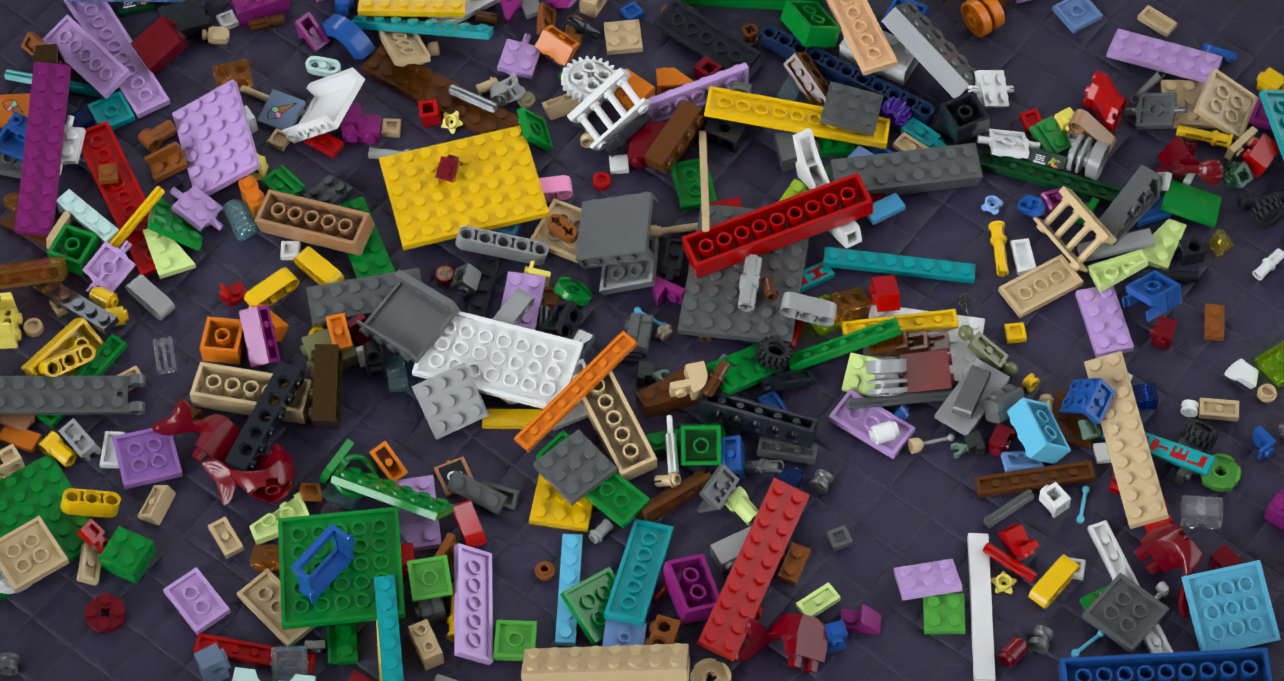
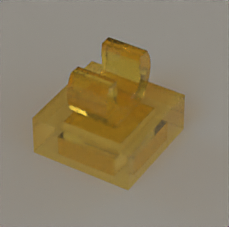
M1218 229L1208 240V244L1216 256H1222L1234 246L1223 229Z

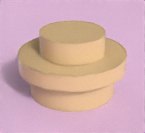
M1264 384L1258 388L1257 396L1261 401L1270 403L1276 399L1277 391L1273 385Z

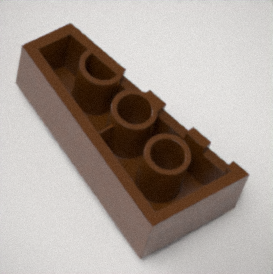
M683 99L644 155L647 166L664 174L674 166L699 138V131H703L707 124L701 107Z
M685 367L636 392V405L646 419L670 413L674 409H686L689 405L697 403L700 405L704 394L695 400H691L690 394L681 398L670 397V382L684 380ZM718 387L716 391L723 393V390Z

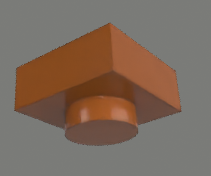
M117 163L98 165L100 185L119 183Z
M300 483L299 491L302 501L322 502L323 493L320 483Z

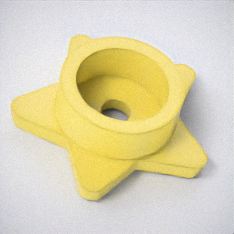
M455 111L452 114L445 112L441 128H448L451 134H454L456 128L463 125V122L459 120V112Z
M1002 571L996 578H991V582L996 586V594L1006 592L1011 595L1013 593L1012 586L1017 580L1011 578L1005 571Z

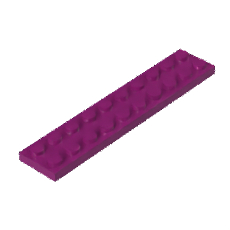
M34 62L15 233L48 237L54 227L71 75L70 65Z

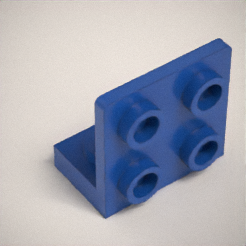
M1102 378L1075 379L1070 385V389L1062 402L1059 412L1062 414L1083 413L1094 424H1100L1116 391Z

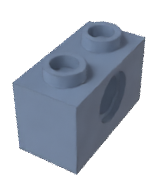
M216 643L194 653L204 681H223L230 677L228 669L231 666L227 660L226 652L223 648L219 649Z

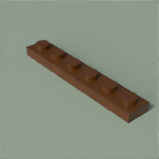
M1088 460L978 476L974 478L978 498L1023 492L1027 489H1042L1044 486H1050L1054 482L1059 486L1095 481L1096 477L1092 462Z

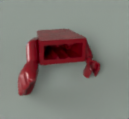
M1179 135L1167 144L1157 157L1162 165L1155 172L1172 173L1174 179H1178L1188 173H1197L1201 180L1214 186L1222 180L1224 174L1223 166L1218 159L1200 163L1194 154L1198 151L1197 144L1193 140L1185 142Z

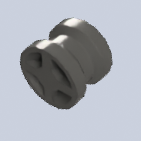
M817 469L814 473L815 478L810 481L809 486L818 493L826 494L829 489L828 485L833 482L834 478L829 472Z
M11 652L1 653L0 674L6 676L16 675L19 669L17 664L20 661V656Z

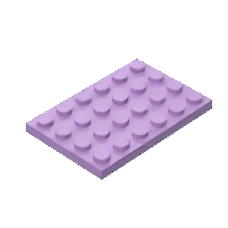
M234 79L172 113L180 144L185 151L189 167L187 170L192 187L195 185L210 196L261 168L239 88Z

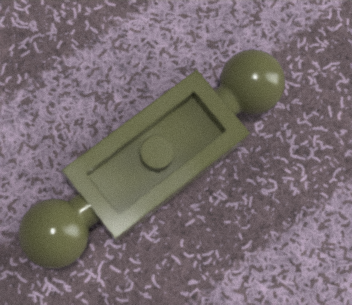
M968 325L959 328V338L964 341L969 340L970 343L967 347L988 365L997 370L1002 367L1003 372L1005 370L1011 373L1010 377L1017 374V365L1006 361L1009 355L980 331L974 335L973 329Z

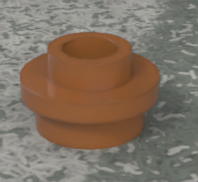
M543 561L535 567V575L542 581L550 580L555 574V568L550 562Z

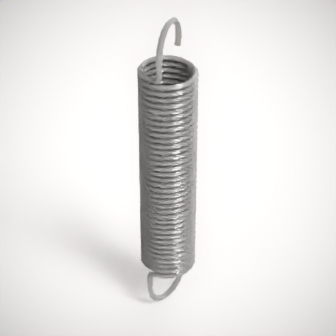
M1157 73L1153 75L1133 96L1139 100L1140 94L1149 92L1162 79L1161 76Z

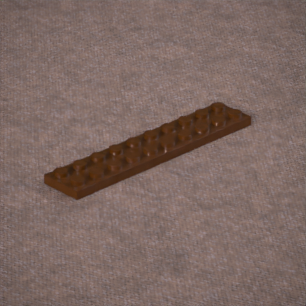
M383 44L361 66V72L416 102L436 98L442 116H444L445 112L452 114L458 111L459 120L463 122L462 126L477 135L520 125L517 115L498 106L495 113H492L449 94L448 89L451 84L466 88L422 64H407L404 67L395 66Z

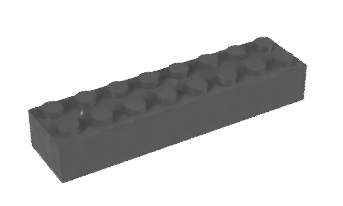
M976 143L831 159L827 168L830 182L859 173L869 195L884 193L885 197L894 193L903 195L978 186L983 178Z

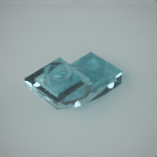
M791 75L788 76L776 97L790 101L796 100L801 90Z

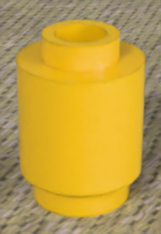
M95 286L89 293V300L103 309L116 307L118 304L117 294L103 287Z
M123 306L105 308L106 311L117 316L119 322L115 326L126 325V321L129 320L127 309H124Z

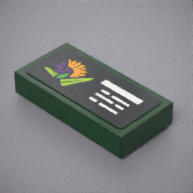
M117 2L120 17L155 10L154 2Z
M1032 146L1027 162L1064 172L1068 156Z

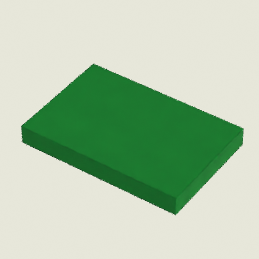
M700 158L676 162L670 170L681 212L701 208ZM708 167L709 203L716 202L717 197Z
M1171 179L1168 191L1164 192L1160 209L1214 228L1222 197Z

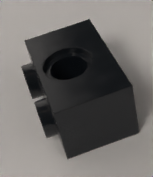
M711 117L703 129L706 132L707 142L737 153L746 138V126L739 122Z

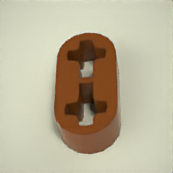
M552 214L548 217V229L560 240L567 244L574 243L577 240V228L563 216Z

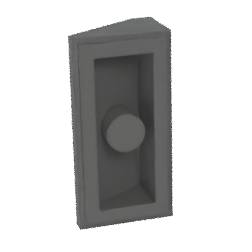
M488 481L481 482L507 495L508 497L503 507L515 510L522 490Z

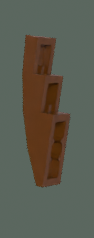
M904 330L901 331V335L869 345L870 355L900 356L903 354L947 349V352H950V337L948 331L928 334L927 331L908 334Z

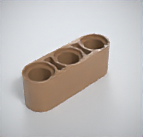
M1077 109L1074 112L1068 128L1077 137L1080 133L1084 134V143L1088 137H1092V147H1094L1098 140L1109 143L1110 154L1116 142L1114 135L1086 110Z

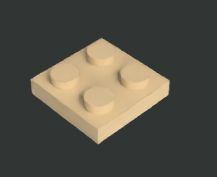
M639 19L604 23L607 55L643 52Z

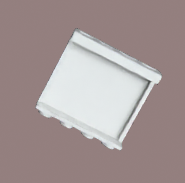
M352 67L309 83L306 89L314 95L312 101L299 123L283 129L281 132L289 141L297 143L337 129L364 83L365 78Z

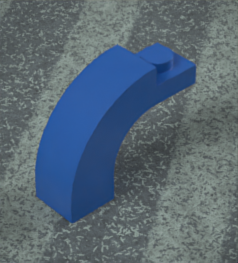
M334 14L321 24V29L326 36H332L343 43L354 59H364L375 49L367 35L356 24L342 15Z

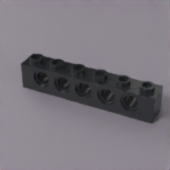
M283 361L279 362L225 459L229 467L242 471L256 470L258 459L266 452L267 443L270 438L275 436L279 421H283L288 405H291L295 399V392L304 383V375L301 369ZM283 384H289L287 388H281ZM280 400L277 405H271L273 401ZM265 417H271L267 422L262 421ZM261 433V436L259 438H253L255 434ZM247 450H252L250 455H244Z
M717 391L712 397L703 395L700 401V419L811 449L817 436L818 419Z

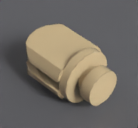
M216 26L209 27V31L203 29L202 40L207 38L208 43L226 45L230 39L229 30L227 27Z

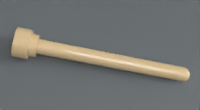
M698 222L663 228L651 225L650 237L657 236L659 239L662 235L694 231L697 229Z

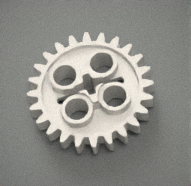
M586 56L585 60L579 57L578 62L573 59L572 64L567 63V68H563L561 85H563V91H567V96L572 95V100L579 98L580 103L617 70H614V65L608 66L609 61L603 63L602 58L596 60L595 56L592 59Z

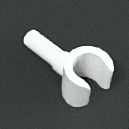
M1164 581L1155 587L1158 591L1155 596L1156 599L1159 600L1161 597L1168 595L1169 587Z

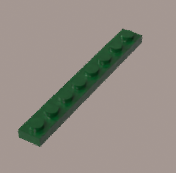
M981 148L978 154L981 169L1051 189L1064 186L1073 190L1077 196L1090 200L1094 197L1099 199V202L1111 205L1123 189L1010 156L999 157L992 155L991 151Z

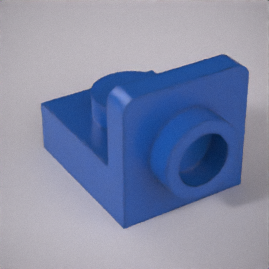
M1259 425L1254 429L1252 440L1260 448L1257 459L1261 461L1263 458H1269L1273 455L1277 441Z

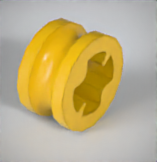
M1031 373L1023 380L1021 386L1027 388V392L1030 393L1038 386L1040 379L1035 378V375Z

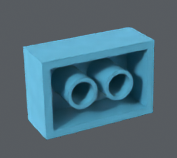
M1021 398L1007 411L1010 422L1018 433L1017 437L1022 442L1025 453L1030 459L1055 464L1071 451L1047 403Z

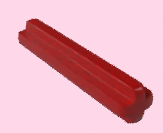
M986 543L982 550L985 554L1030 582L1035 580L1037 572L991 543Z

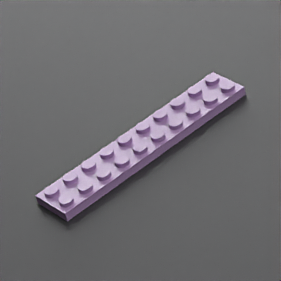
M64 0L77 23L132 73L118 88L138 119L171 104L170 99L152 71L147 68L130 44L133 41L107 1Z

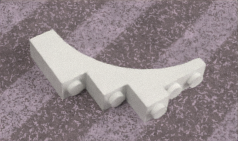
M807 128L792 135L797 156L795 165L798 178L808 186L809 190L830 183L819 157L812 130ZM855 221L828 230L845 248L862 242L860 226Z

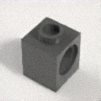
M469 263L459 266L455 270L451 287L464 296L476 292L482 272Z

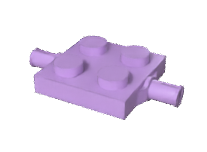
M527 33L524 34L522 42L511 39L506 40L497 71L518 78H533L541 52L535 45L529 44L530 34L528 36Z
M195 185L184 193L175 187L171 189L170 194L178 199L172 205V211L199 232L210 225L218 231L222 230L224 225L216 220V217L223 210L221 205Z
M126 240L119 249L105 241L82 270L93 281L86 289L87 292L95 286L103 287L113 293L136 266L125 254L132 246L131 243Z

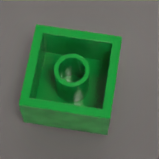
M64 223L48 249L47 255L51 265L85 276L86 273L82 270L101 248V243L97 234Z
M680 424L681 465H720L721 425Z
M118 526L98 559L103 570L137 584L156 555L157 550L152 540Z

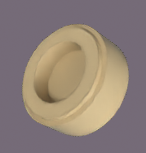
M38 318L28 319L23 326L26 335L29 337H38L44 330L43 324Z

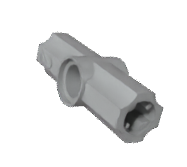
M754 254L746 256L744 271L740 276L738 308L745 312L755 309L757 292L760 291L762 258Z

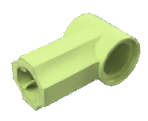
M738 486L725 500V505L730 511H735L749 526L753 524L759 510L749 500L746 491Z

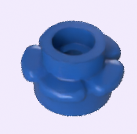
M902 404L893 415L904 421L910 415L908 413L909 407L906 408Z

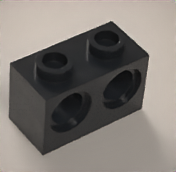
M558 301L542 331L572 339L584 315L573 301Z

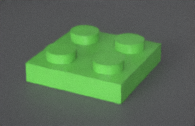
M447 555L407 561L413 602L453 596Z
M947 593L923 597L924 634H965L964 593Z
M496 620L494 660L523 661L525 649L536 648L537 621Z

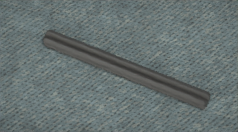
M953 389L907 393L896 396L847 399L846 406L847 409L851 410L942 401L948 398Z

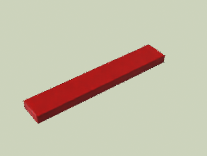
M204 633L198 634L193 650L196 653L216 643L219 649L223 648L226 652L227 660L274 669L281 668L280 670H282V667L278 666H282V659L283 662L289 660L288 665H291V656H295V652H284L296 651ZM301 651V662L297 661V669L302 668V674L312 675L317 655ZM277 652H280V653L278 654V666H277ZM300 653L297 655L298 657H292V660H300L296 659L300 658ZM283 665V670L287 671L289 666L287 668V666Z

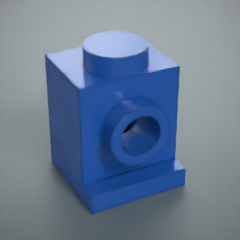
M335 0L336 14L343 16L351 15V8L355 7L356 0Z
M843 620L825 624L828 643L827 654L847 649L846 640L848 633Z

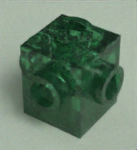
M1231 161L1223 169L1222 181L1228 188L1240 189L1254 179L1246 162Z

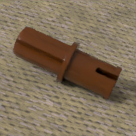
M283 13L272 16L265 15L263 18L249 21L251 31L262 28L270 29L272 26L285 24Z
M720 360L715 371L709 375L710 379L702 391L707 397H712L719 385L723 384V378L731 367L728 362Z

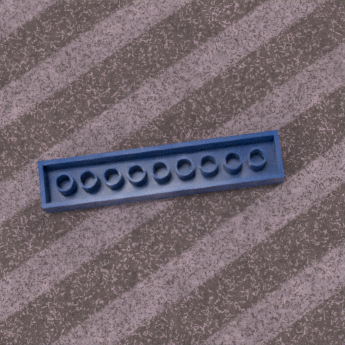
M1267 648L1060 658L1058 667L1060 681H1273Z

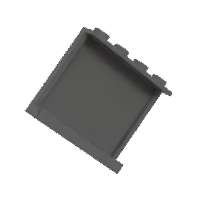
M652 192L632 195L625 194L618 197L610 196L604 199H591L590 201L582 202L576 261L583 269L653 259V253L648 247L653 204H658V200Z
M399 269L395 273V277L398 279L397 284L365 323L360 320L356 322L360 326V332L365 336H372L380 345L384 343L393 353L399 352L400 356L406 361L412 360L418 363L460 310L453 300Z

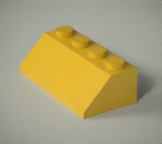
M75 318L21 367V370L26 376H43L38 369L39 364L43 360L79 344L92 345L96 352L104 342L84 318ZM85 348L81 351L83 357L87 354ZM66 356L64 360L66 365L70 363V358L68 356ZM51 363L48 365L47 368L49 373L53 371V366ZM83 365L59 376H74Z

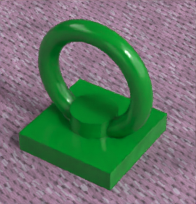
M347 439L326 466L318 481L325 485L332 475L343 471L351 461L364 464L370 473L378 475L375 464L366 456L356 453L348 454L354 442ZM335 485L337 490L347 497H366V495Z

